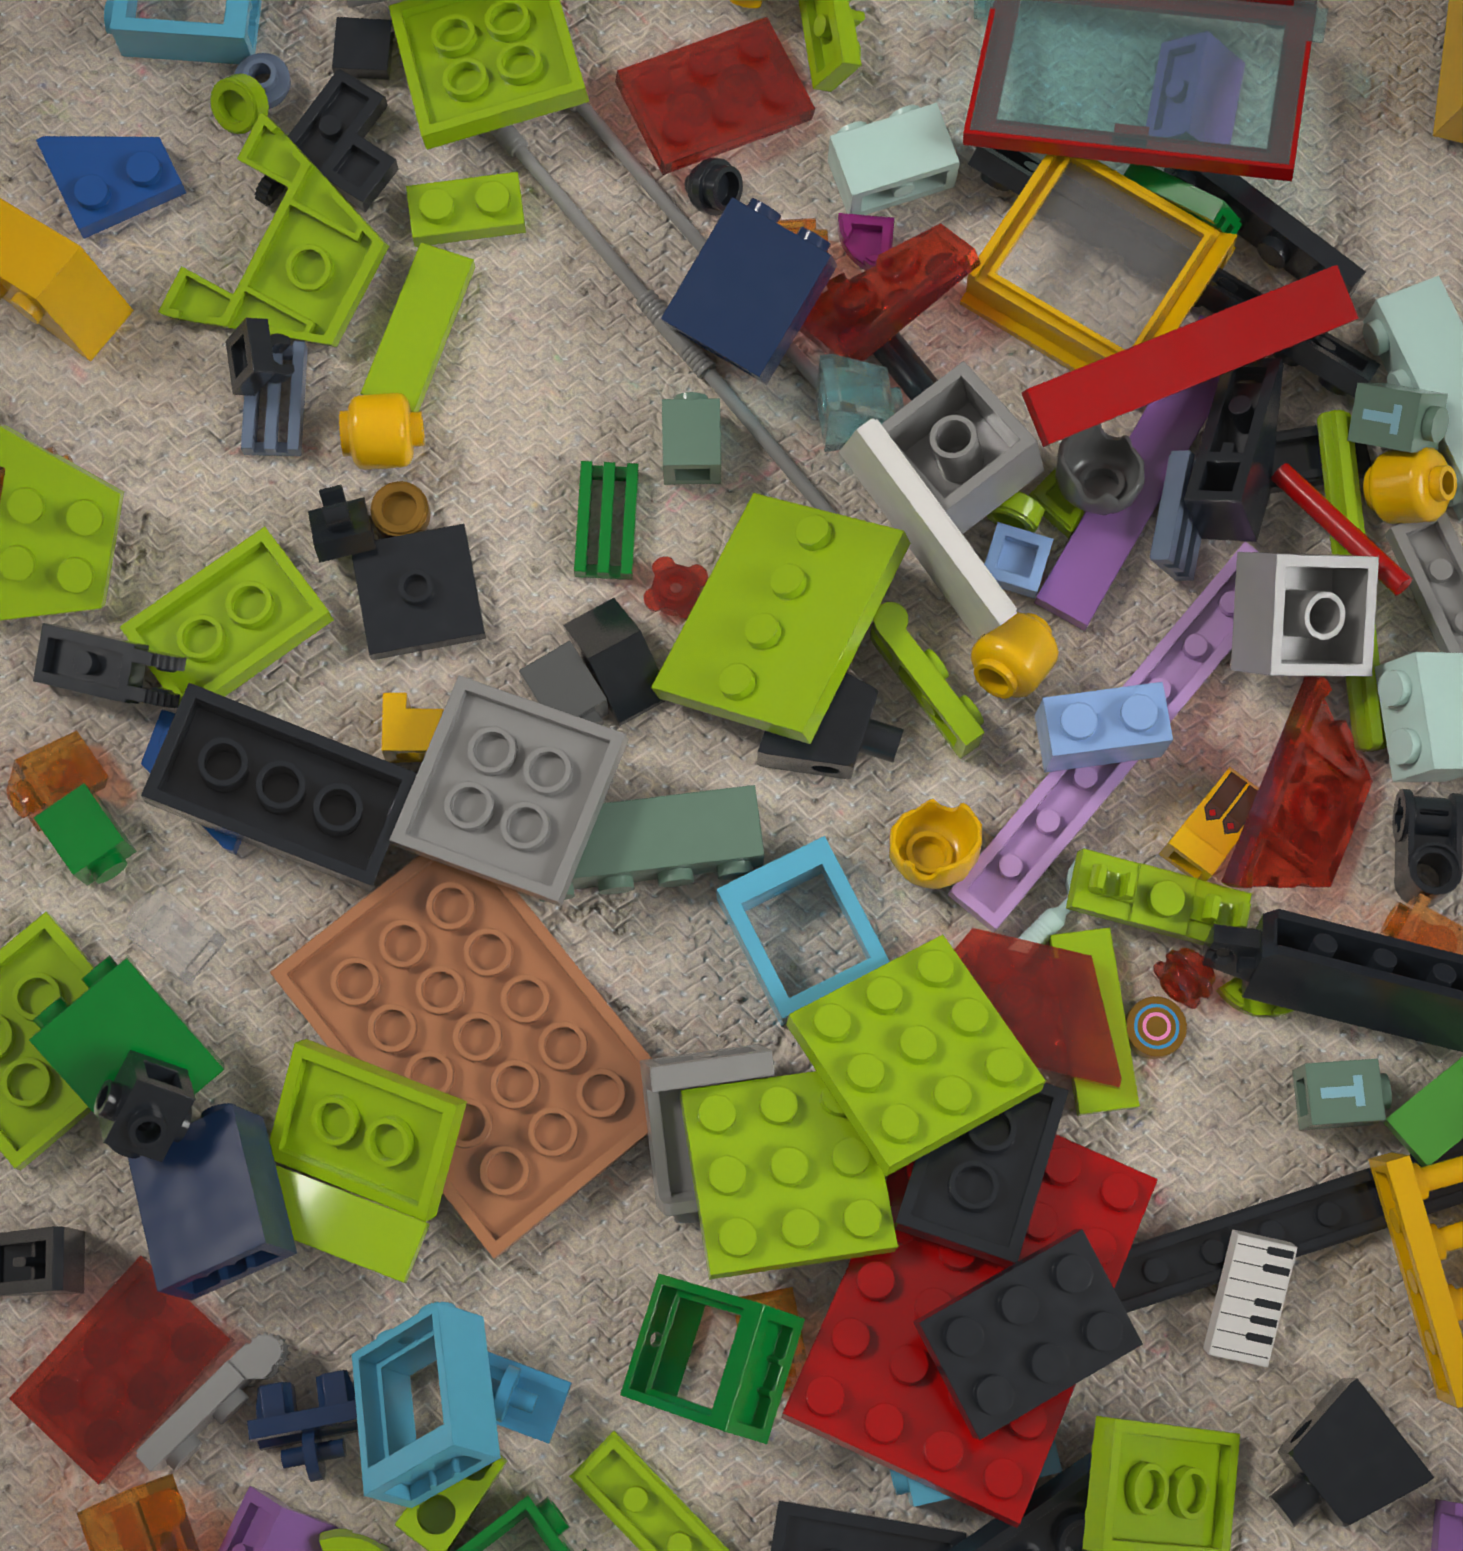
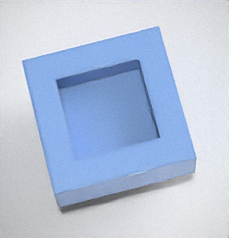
M998 522L984 565L1002 589L1035 599L1054 539Z

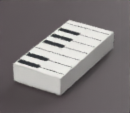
M1232 1229L1203 1346L1208 1355L1268 1367L1298 1247L1291 1242Z

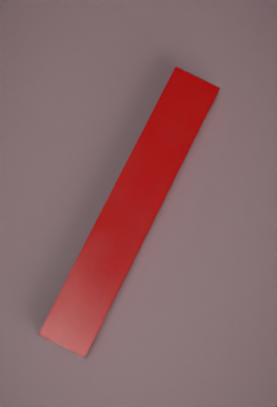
M1334 265L1028 388L1021 392L1042 446L1046 447L1344 326L1359 318L1338 265Z

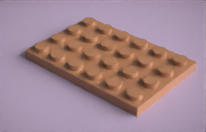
M419 855L270 971L274 979L329 1048L467 1101L443 1194L494 1259L500 1257L648 1136L640 1060L652 1058L514 889Z

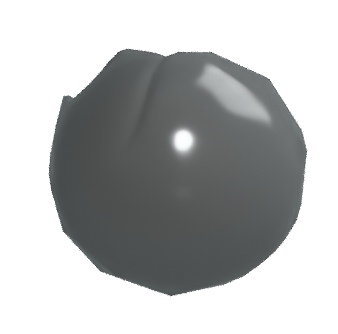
M1100 424L1061 441L1057 453L1056 483L1062 496L1078 509L1104 516L1115 514L1131 506L1141 492L1145 482L1144 460L1132 446L1129 436L1114 437L1108 435Z

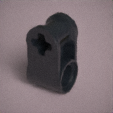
M1400 789L1394 802L1392 820L1393 836L1395 839V890L1408 905L1417 908H1427L1445 898L1458 886L1462 879L1463 795L1451 793L1448 798L1414 796L1410 789ZM1417 864L1428 865L1436 871L1439 876V887L1427 886L1420 880L1417 875Z

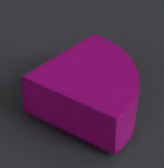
M838 213V236L849 258L863 270L877 276L889 278L895 218Z

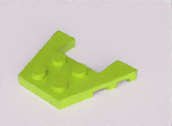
M260 113L237 159L288 187L283 200L233 294L181 266L158 312L172 319L234 330L246 317L268 319L270 335L279 333L290 337L291 340L337 347L389 245L272 119Z
M0 424V467L5 468L0 500V620L103 608L106 604L124 491L58 454L54 455L24 438L25 435L9 426Z

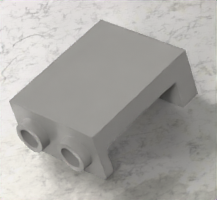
M761 1044L640 1060L656 1206L665 1216H674L676 1223L700 1222L680 1104V1091L773 1076L772 1051Z

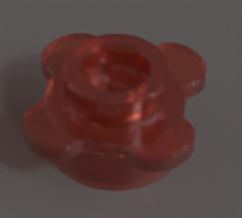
M660 557L652 565V572L655 576L651 588L644 593V603L650 611L658 612L661 610L667 615L679 616L681 619L687 620L699 597L700 589L705 586L708 580V573L701 565L695 564L687 567L675 564L671 557ZM672 584H680L682 587L681 591L678 593L672 592L670 589Z
M1184 947L1178 951L1170 950L1165 955L1166 962L1158 961L1153 966L1154 973L1159 979L1164 992L1171 999L1184 1004L1188 1008H1197L1201 1003V997L1208 999L1214 992L1212 987L1216 979L1214 970L1202 965L1203 956L1193 949Z

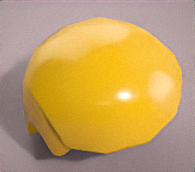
M929 799L916 809L903 813L890 829L889 858L902 876L914 885L928 889H941L954 885L965 879L979 859L982 845V824L970 806L965 803H960L957 807L950 808L939 804L935 799Z

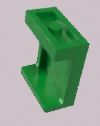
M109 955L81 979L88 989L72 1003L69 1004L60 996L33 1019L40 1029L29 1041L93 1113L95 1101L102 1085L108 1079L115 1080L130 1050L187 1069L194 1095L224 1070V1062L209 1046H205L136 967V963L129 955L118 964Z

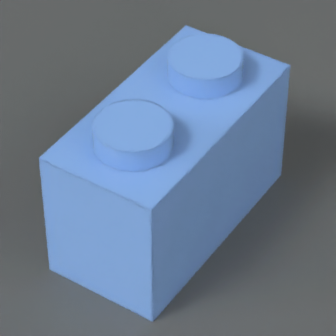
M1163 682L1043 697L1035 713L1044 773L1162 757L1173 741Z

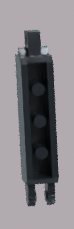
M1282 909L1263 913L1255 929L1214 924L1207 939H1205L1202 965L1242 979L1243 998L1463 1052V955Z

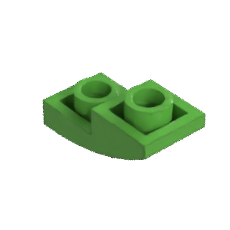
M1463 1057L1420 1090L1383 1122L1422 1167L1435 1163L1463 1139Z

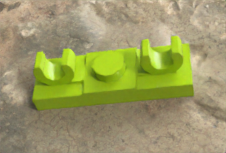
M1083 848L1077 851L1066 909L1204 946L1205 939H1207L1214 924L1247 928L1252 894Z

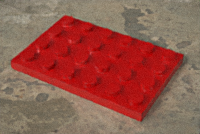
M1056 1134L1018 1261L1074 1229H1083L1113 1288H1115L1158 1179ZM915 1161L888 1175L886 1179L894 1226ZM895 1230L898 1244L895 1252L851 1258L781 1418L1017 1528L1022 1521L1076 1384L983 1439L973 1438L913 1321L1007 1267Z

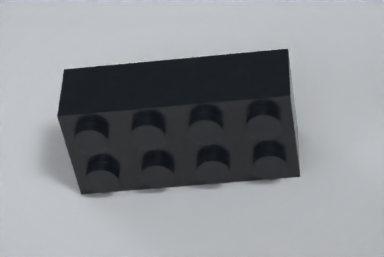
M188 683L141 796L146 804L371 892L391 843L389 839L417 773Z

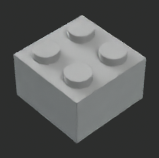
M964 361L881 424L962 534L1044 472L1037 440Z
M1237 552L1231 670L1270 676H1372L1379 557L1339 554Z

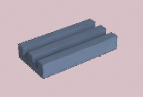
M293 341V345H289L283 353H273L274 361L283 365V360H292V365H294L295 372L291 375L287 442H278L281 383L274 384L268 382L264 442H257L260 390L255 396L244 395L241 450L244 455H302L308 355L305 341Z
M1190 450L1171 451V455H1169L1149 557L1151 561L1175 581H1194L1201 545V537L1184 500L1195 463V455Z

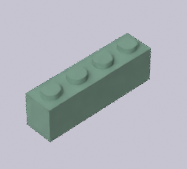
M755 785L603 803L564 900L575 897V889L598 887L599 894H620L634 890V882L658 879L659 887H677L693 883V875L717 872L718 879L734 880L752 872L754 867H762L764 865V848Z

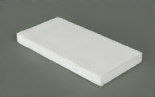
M872 418L856 429L841 448L839 454L892 526L905 531L911 543L909 549L976 640L981 635L987 634L1001 626L1017 614L1015 605L878 419Z

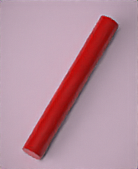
M1285 463L1275 471L1271 480L1351 555L1379 557L1378 580L1395 596L1408 588L1413 580L1412 577L1293 467Z

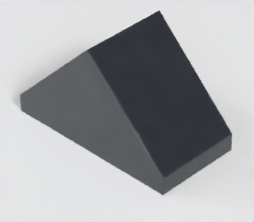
M615 598L604 602L563 625L576 651L606 697L607 704L620 726L665 702V700L659 699L651 688L660 671L643 634Z
M52 1226L0 1233V1297L84 1293L85 1231L63 1226Z

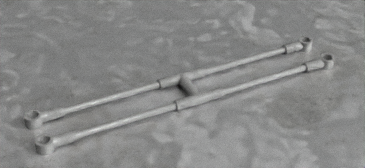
M588 102L570 107L572 112H578L699 253L706 239ZM510 125L490 131L511 157H517L636 297V305L699 379L704 378L808 502L816 509L837 514L715 370V362L712 361L704 349L670 329L661 320L667 308L665 303L653 290H647L528 150L527 141L517 129ZM792 342L786 352L787 357L852 433H854L864 423L798 346Z

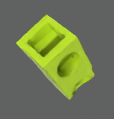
M500 1454L501 1458L419 1505L413 1508L407 1507L394 1525L427 1551H450L456 1539L499 1477L508 1460Z

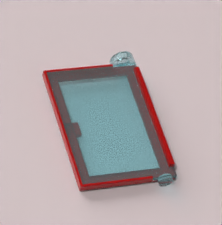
M974 0V19L986 20L987 26L963 131V145L1292 182L1312 42L1323 43L1328 8L1317 7L1318 0Z

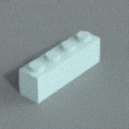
M1438 275L1376 299L1363 320V336L1370 352L1375 356H1380L1388 373L1387 384L1448 394L1446 409L1449 415L1448 428L1445 436L1439 442L1438 452L1444 456L1447 464L1455 471L1457 490L1454 498L1449 501L1448 507H1453L1459 521H1462L1463 323Z

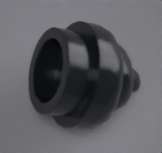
M710 157L703 160L691 170L684 182L685 190L693 206L703 214L712 216L722 214L732 197L740 201L743 191V181L739 170L731 166L727 160Z

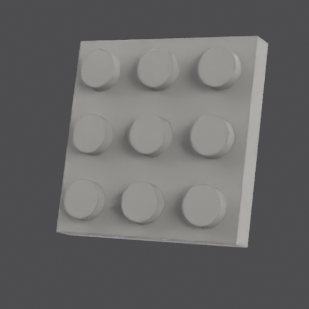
M458 675L389 841L398 848L562 907L629 741L627 735Z

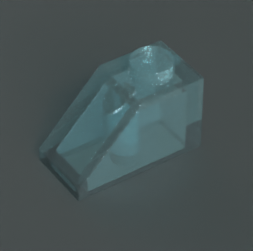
M835 354L820 355L816 404L824 452L841 450L856 429L867 421L874 418L875 420L878 419L882 424L904 407L901 388L890 387L887 367Z

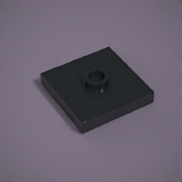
M465 524L375 540L376 549L352 555L368 652L371 660L486 639Z

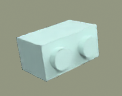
M937 103L921 108L918 105H908L893 112L889 118L869 124L863 121L853 122L830 136L828 164L847 214L867 215L955 187L960 161Z
M1413 652L1376 666L1378 695L1393 782H1447L1463 777V653Z

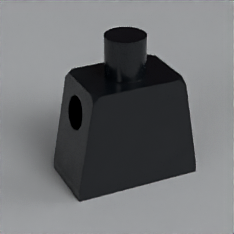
M846 673L811 744L764 731L758 749L757 765L765 768L851 779L860 752L893 763L904 729L871 719L879 691L873 686Z
M1342 1378L1330 1389L1279 1448V1456L1295 1476L1270 1495L1269 1499L1278 1513L1292 1528L1296 1527L1318 1508L1321 1509L1332 1524L1346 1527L1427 1484L1434 1476L1359 1379Z

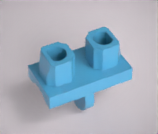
M488 1351L497 1425L550 1444L572 1382Z

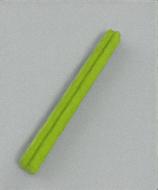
M1332 410L1321 413L1317 418L1325 498L1365 534L1355 442L1347 441L1352 416L1344 410ZM1330 535L1332 554L1351 555ZM1376 624L1372 676H1345L1353 746L1356 750L1362 752H1373L1387 748L1375 667L1380 665Z

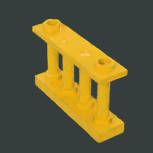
M1391 1152L1370 1158L1368 1161L1437 1398L1453 1407L1461 1408L1463 1407V1336L1459 1321L1463 1320V1287L1456 1289L1452 1284H1447L1441 1260L1446 1259V1252L1463 1248V1221L1440 1228L1434 1223L1430 1224L1423 1200L1428 1199L1430 1191L1463 1182V1156L1421 1168L1417 1163H1412L1410 1155Z

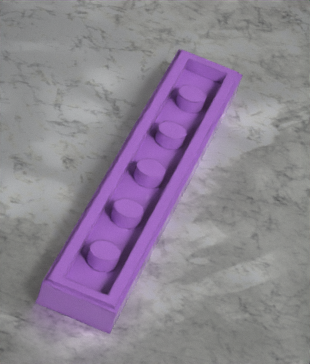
M1200 315L1198 320L1205 318V316ZM1220 376L1151 403L1146 407L1129 437L1132 446L1144 460L1145 482L1141 492L1131 506L1118 513L1104 516L1085 512L1034 601L1036 605L1083 631L1086 630L1161 500L1171 451L1189 450L1207 420Z

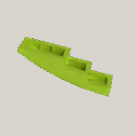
M275 1165L295 1241L400 1282L407 1283L430 1224Z

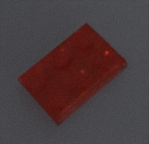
M768 17L617 70L615 83L662 175L811 121L816 109Z
M140 1255L9 1399L98 1485L104 1484L235 1339L193 1300L189 1301L158 1292L151 1261L146 1256Z

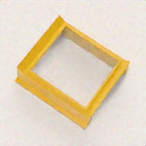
M1046 154L969 270L966 292L960 299V305L1073 371L1180 328L1218 268L1224 269L1233 255L1238 235L1220 232L1098 160Z

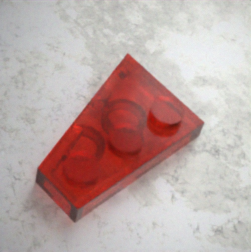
M940 223L879 254L876 266L850 279H847L844 272L831 278L826 284L828 290L821 293L799 331L850 373L976 269L981 262L975 248Z

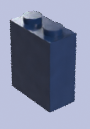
M732 197L663 313L661 320L670 329L767 385L837 268V264L833 256L827 252L831 244L821 236L804 227H801L798 233L795 234L779 225L778 221L781 215L763 202L751 198L749 204L745 205Z
M232 1103L218 1104L205 1109L201 1113L200 1119L190 1123L184 1138L179 1143L173 1142L162 1162L144 1156L136 1159L128 1158L158 1292L192 1301L297 1254L264 1117Z

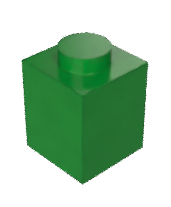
M85 783L34 817L71 873L87 886L94 881L101 884L117 876L126 868L128 864L126 859L137 852L98 795Z

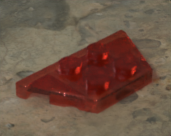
M1305 676L1221 880V883L1225 886L1237 888H1295L1296 886L1318 888L1331 887L1373 780L1363 758H1360L1355 751L1354 738L1346 720H1334L1325 700V697L1332 691V688L1324 677Z
M972 928L954 951L1037 1069L1120 1090L1122 1077L1092 956Z

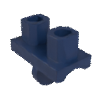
M340 1370L317 1376L316 1385L319 1407L301 1411L297 1410L295 1386L291 1382H278L259 1386L256 1403L257 1419L247 1421L249 1440L251 1442L257 1441L261 1451L302 1443V1446L281 1450L283 1468L305 1465L310 1482L325 1480V1461L346 1457L347 1452L344 1438L322 1442V1439L358 1432L354 1380L348 1370Z

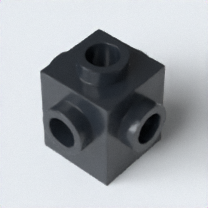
M130 1050L115 1080L108 1079L104 1082L95 1101L94 1114L99 1119L103 1143L124 1157L136 1159L144 1156L162 1162L173 1142L179 1143L184 1138L191 1122V1107L196 1098L188 1070Z

